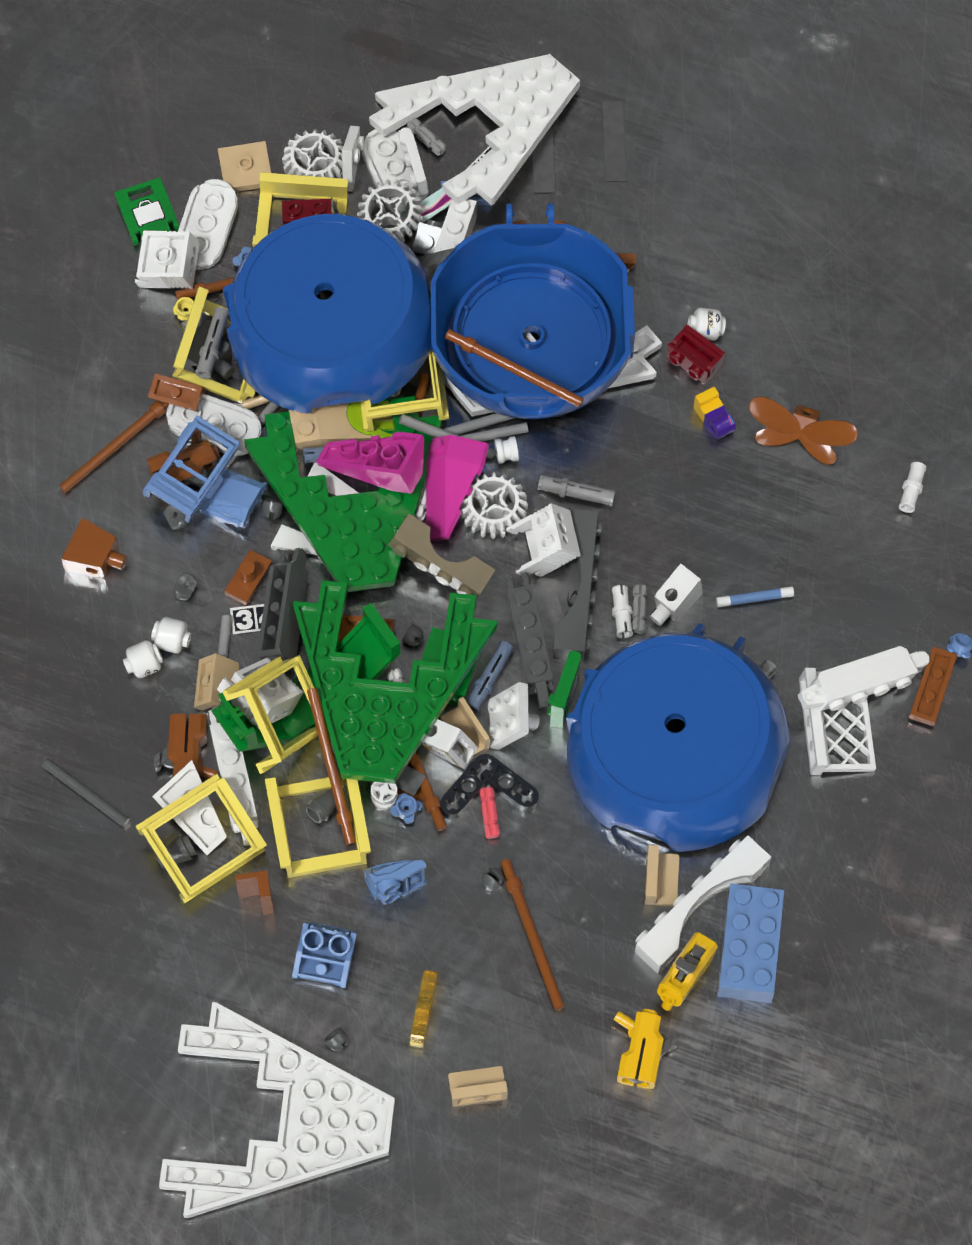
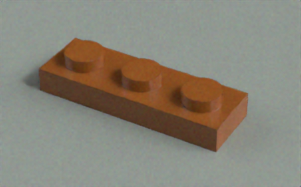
M932 647L929 656L930 662L926 665L909 719L931 726L935 725L958 654Z

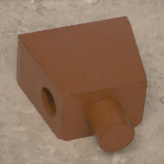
M82 518L61 560L66 571L103 578L106 576L110 566L123 570L127 564L128 556L118 553L119 545L114 535Z

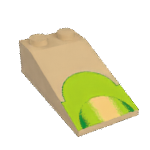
M388 398L376 404L371 403V407L389 405ZM360 401L312 408L311 413L307 414L288 409L297 457L303 456L302 449L304 447H323L328 442L356 439L357 442L370 440L371 436L379 435L380 438L392 437L394 433L392 416L373 418L374 430L364 432Z

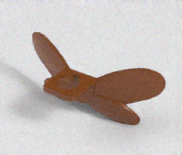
M754 397L749 403V410L753 417L768 427L758 431L755 435L756 441L765 446H778L799 439L814 458L821 463L831 465L835 463L837 456L830 446L849 445L858 437L857 428L850 422L842 420L817 422L821 411L797 405L792 415L781 404L767 397Z

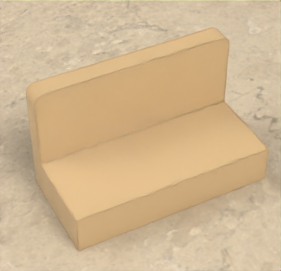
M217 653L199 659L194 708L203 711L220 705L218 698L220 692L217 688L225 677L228 681L234 683L231 678L235 672L239 671L238 662Z
M463 697L458 699V707L440 716L441 721L461 729L475 743L478 749L473 758L490 749L488 734ZM458 744L459 747L461 748V750H462L463 753H464V747H463L462 745Z
M648 845L645 905L674 907L673 903L678 898L679 855L659 853L658 845Z
M502 1066L454 1072L448 1075L453 1107L507 1099L508 1091Z

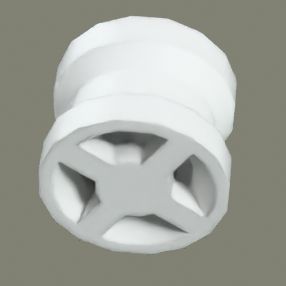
M515 436L503 441L501 439L494 440L498 464H503L506 460L519 461Z
M374 782L372 784L371 799L375 807L387 810L395 806L398 799L396 784Z

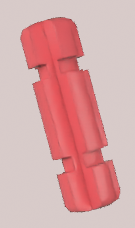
M492 787L481 788L480 800L484 825H486L485 836L488 839L498 838L500 830L496 801H494V789Z

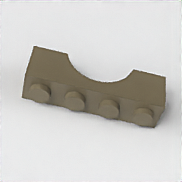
M408 514L388 543L392 551L400 557L410 559L418 569L433 574L439 583L451 586L457 590V593L476 595L478 598L495 572V569L475 556L463 562H450L443 559L435 552L431 545V527Z

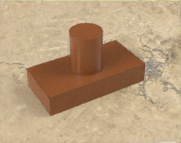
M249 550L224 591L225 596L248 606L269 572L270 566L273 565L272 560Z

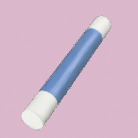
M791 586L716 597V604L719 608L793 597L794 589Z

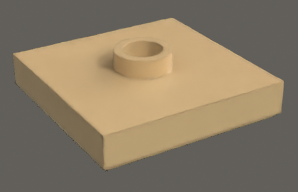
M265 141L218 148L223 181L227 182L235 192L260 188V172L271 173Z

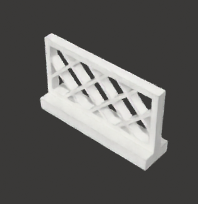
M816 668L804 669L799 677L800 692L810 687L811 682L818 676L820 672H816ZM867 698L862 702L856 703L861 708V714L857 718L846 709L850 702L845 703V706L838 709V712L832 718L824 711H820L818 707L808 709L802 707L810 775H821L823 772H874L876 770ZM840 713L853 722L846 730L835 721ZM829 725L841 734L836 742L826 735V729ZM854 725L864 732V739L861 742L849 733ZM844 737L855 746V749L850 754L837 745ZM833 749L845 759L841 764H830L829 753ZM859 749L867 756L868 764H859L852 758L853 754Z

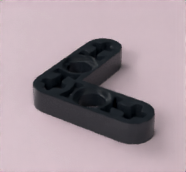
M481 754L469 765L440 801L443 816L448 819H456L478 797L480 789L485 788L487 785L518 809L526 812L532 811L537 807L539 794L534 786L494 756ZM482 763L483 765H486L487 763H490V771L485 769L480 774L479 779L477 775L481 771L480 764ZM503 777H509L513 780L514 784L506 789L502 788L498 782ZM468 780L473 781L477 787L473 792H465L461 787L462 783ZM518 785L521 786L520 793L524 796L532 795V802L528 800L525 803L522 802V795L516 791ZM458 793L461 798L457 801V809L451 808L448 810L447 802L454 803Z

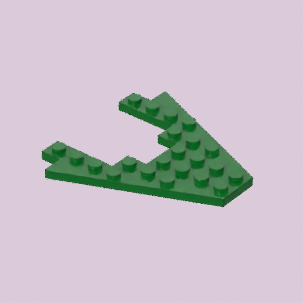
M415 396L390 399V404L415 401ZM289 411L264 414L267 437L244 439L245 448L335 582L348 583V592L394 586L403 557L395 554L392 548L388 546V543L408 514L415 517L426 480V460L432 438L435 437L399 424L402 414L393 415L394 433L421 434L424 437L423 474L412 494L378 487V491L329 497L325 475L301 478L299 476ZM418 412L404 414L441 429L442 420H439L438 415L418 418Z
M322 580L318 603L293 601V607L314 682L318 690L341 778L395 784L497 630V620L474 618L477 603L476 595L450 593L440 662L413 660L410 683L361 679L359 674L362 656L360 654L337 652L348 583Z

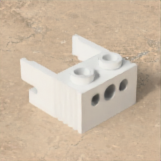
M143 231L136 275L139 280L135 279V283L140 288L176 287L183 289L185 287L187 289L189 287L193 289L200 242L190 231Z
M551 503L545 506V508L538 510L537 513L534 512V514L506 528L507 532L515 535L518 532L526 533L532 559L522 565L519 570H516V574L521 575L520 573L527 572L529 576L535 572V575L542 577L561 567V565H565V563L581 556L571 512Z
M265 658L235 672L231 680L234 683L238 682L269 663L270 660ZM284 673L256 690L271 724L290 715L304 693ZM225 677L222 679L217 690L222 693L223 690L234 683L228 681ZM245 696L231 699L232 704L235 707L239 706L246 718L259 729Z

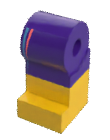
M715 386L695 396L693 408L714 438L720 439L736 430L734 419L721 402Z

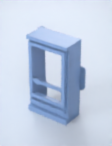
M196 415L193 422H189L185 427L172 453L159 472L153 474L143 489L145 497L150 498L154 494L185 514L184 521L187 523L190 522L204 499H211L223 482L221 474L237 452L240 444L239 441ZM196 430L227 448V451L208 479L183 464L182 460H177V457ZM173 463H175L176 467L183 468L205 482L198 493L167 474Z

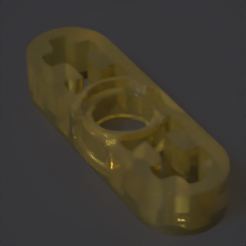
M424 970L409 1046L424 1047L437 986L438 972Z

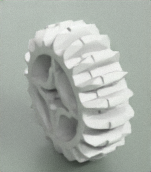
M316 129L311 134L305 130L304 136L296 134L295 141L289 140L288 147H285L282 158L286 174L342 179L343 146L341 139H336L334 133L327 136L325 129L321 134L317 133Z
M387 179L386 185L382 186L377 181L376 190L369 187L370 195L362 194L364 202L358 204L359 209L362 211H359L357 216L383 228L387 225H395L396 227L385 229L404 243V236L407 235L412 238L413 233L411 229L417 231L419 226L417 222L423 221V217L420 215L424 212L423 206H420L422 203L421 198L416 197L417 192L415 189L409 190L410 187L407 183L401 186L400 181L396 180L394 185H391L390 180ZM387 197H396L393 200L385 199ZM378 204L380 211L372 221V211L375 205ZM409 204L408 217L403 221L401 214L405 210L404 207ZM385 207L388 211L390 210L391 212H394L396 217L393 214L391 215L389 212L386 213Z
M495 472L492 473L491 477H487L483 473L482 480L474 477L473 484L470 486L473 490L470 496H465L460 506L462 511L460 516L462 519H465L466 527L472 526L473 534L480 530L482 538L489 533L492 539L498 533L504 538L506 536V528L525 518L528 509L527 495L525 492H522L521 484L515 485L514 477L507 481L505 473L499 478ZM507 496L514 504L513 510H510L505 503ZM475 500L479 502V506L482 507V512L480 515L475 511L473 507Z

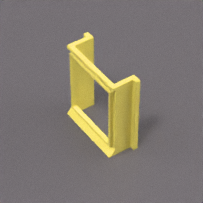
M260 172V198L256 233L253 235L252 246L257 245L268 235L272 197L309 200L328 199L332 196L333 201L337 202L339 213L346 215L348 179Z
M199 287L173 364L175 370L172 377L202 386L210 392L242 404V401L248 396L253 398L255 390L244 378L240 390H236L210 379L199 378L195 373L183 369L201 313L213 317L215 308L223 307L206 300L209 290ZM230 315L227 320L229 324H231Z
M432 348L428 356L434 398L371 407L370 400L360 401L364 432L373 431V418L437 409L439 420L449 419L443 371L433 354Z
M300 655L282 661L281 657H277L222 691L227 701L244 695L271 753L256 764L260 774L282 762V760L318 736L316 727L310 728L284 746H281L256 691L293 667L309 701L307 690L314 688Z
M217 774L135 826L140 835L145 836L181 892L179 896L184 903L266 851L264 847L267 846L225 778H219ZM215 791L251 847L190 886L158 837L155 829Z
M339 775L342 787L346 786L358 850L291 861L280 798L328 790L331 788L330 780L328 777L277 787L275 777L265 779L280 868H286L288 878L367 864L366 854L371 853L358 780L342 779L341 775Z

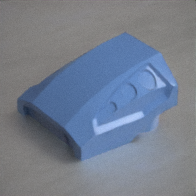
M225 469L221 474L223 477L222 484L211 499H204L200 513L222 523L245 528L250 520V514L254 512V507L260 503L264 491L268 489V483H261Z
M424 860L387 862L365 869L364 879L375 901L380 899L383 905H388L396 901L400 896L405 897L427 884L424 871L427 865Z
M304 922L292 978L308 979L346 988L358 932L320 923Z

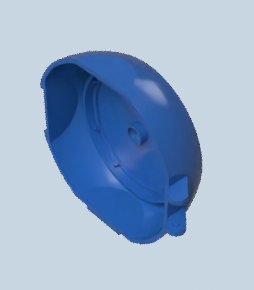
M548 203L546 216H548V224H512V217L515 216L514 210H512L513 206L512 204H506V224L492 225L467 237L455 246L456 248L440 263L431 280V348L439 366L451 383L462 394L483 408L504 416L519 419L557 417L573 412L594 401L613 384L623 371L628 360L633 357L635 340L633 286H628L627 267L605 243L590 233L572 225L554 224V203ZM451 329L466 338L470 336L478 340V344L584 398L582 405L577 407L475 353L469 354L463 351L461 346L445 338L446 333ZM534 332L539 334L540 339L536 342H528L523 336L526 333Z
M343 213L320 214L296 219L277 228L253 247L239 266L232 284L223 288L231 320V327L227 328V335L234 358L238 359L242 377L261 396L276 405L292 411L307 414L311 413L312 408L366 400H370L372 404L379 403L396 393L415 376L431 350V304L425 269L412 250L397 236L387 229L362 218L343 215ZM324 290L334 293L332 297L326 300L317 298V295Z
M698 623L692 633H664L639 639L610 655L595 670L586 669L584 673V687L573 713H568L566 718L569 731L567 762L571 779L578 795L590 813L609 829L617 825L663 841L669 845L671 850L678 852L700 850L715 846L739 835L752 826L766 812L791 746L790 727L783 702L773 683L763 670L743 653L746 638L740 636L732 647L727 643L705 636V625ZM673 719H680L685 723V728L681 732L671 733L666 729V725Z

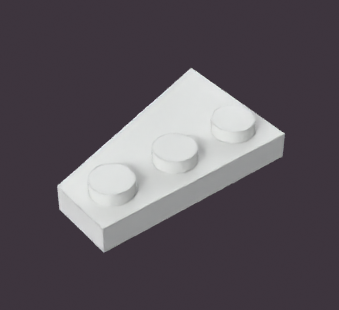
M191 760L152 796L162 808L202 783L193 761ZM208 796L173 818L207 856L227 838Z

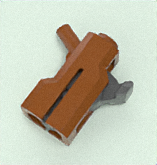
M196 430L191 437V445L181 451L177 460H182L183 464L207 478L206 470L217 466V459L220 458L215 444L210 445L208 440L202 442L201 432ZM165 451L146 459L151 476L159 472L171 453ZM175 463L167 472V474L184 485L193 484L201 489L205 483L183 468L176 467Z
M171 714L169 742L166 749L154 756L155 771L158 772L163 766L173 768L174 777L192 760L198 775L208 779L215 774L219 775V771L204 766L203 760L200 758L201 747L207 743V716L204 714H189V718H186V714Z

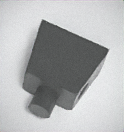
M208 319L196 328L184 365L186 369L193 373L197 369L201 357L199 351L205 344L211 322ZM222 337L218 349L220 353L219 358L214 362L209 379L216 373L224 379H228L235 371V368L229 364L232 359L231 348ZM179 343L176 347L173 348V352H174V357H175V358H176V355H177V352H178L180 343Z

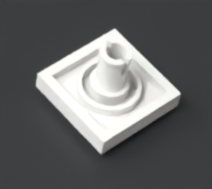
M518 682L489 699L490 727L488 735L490 737V748L500 750L527 735L529 730L534 731L538 728L539 716L528 713V684Z

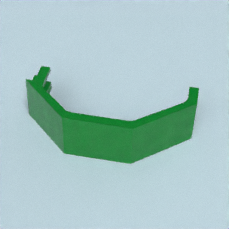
M370 603L362 608L363 618L338 644L337 652L360 654L362 656L359 678L376 680L401 654L399 640L373 604ZM309 669L307 670L314 688H316L312 671ZM298 677L292 679V682L304 691ZM223 692L218 695L220 705L211 710V712L237 750L242 752L268 747L260 729L246 718L239 706L235 707L231 700H226ZM305 692L290 715L272 723L281 744H286L308 729L316 727L312 709Z

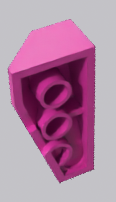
M396 432L393 433L392 437L380 438L379 435L371 436L370 440L357 442L356 439L328 442L316 463L318 466L390 491L412 494L423 474L424 437L421 434Z
M455 435L432 438L426 460V525L431 527L430 542L449 539L462 513L460 506L465 496H470L473 490L470 487L476 474L480 475L484 468L489 448L487 443Z

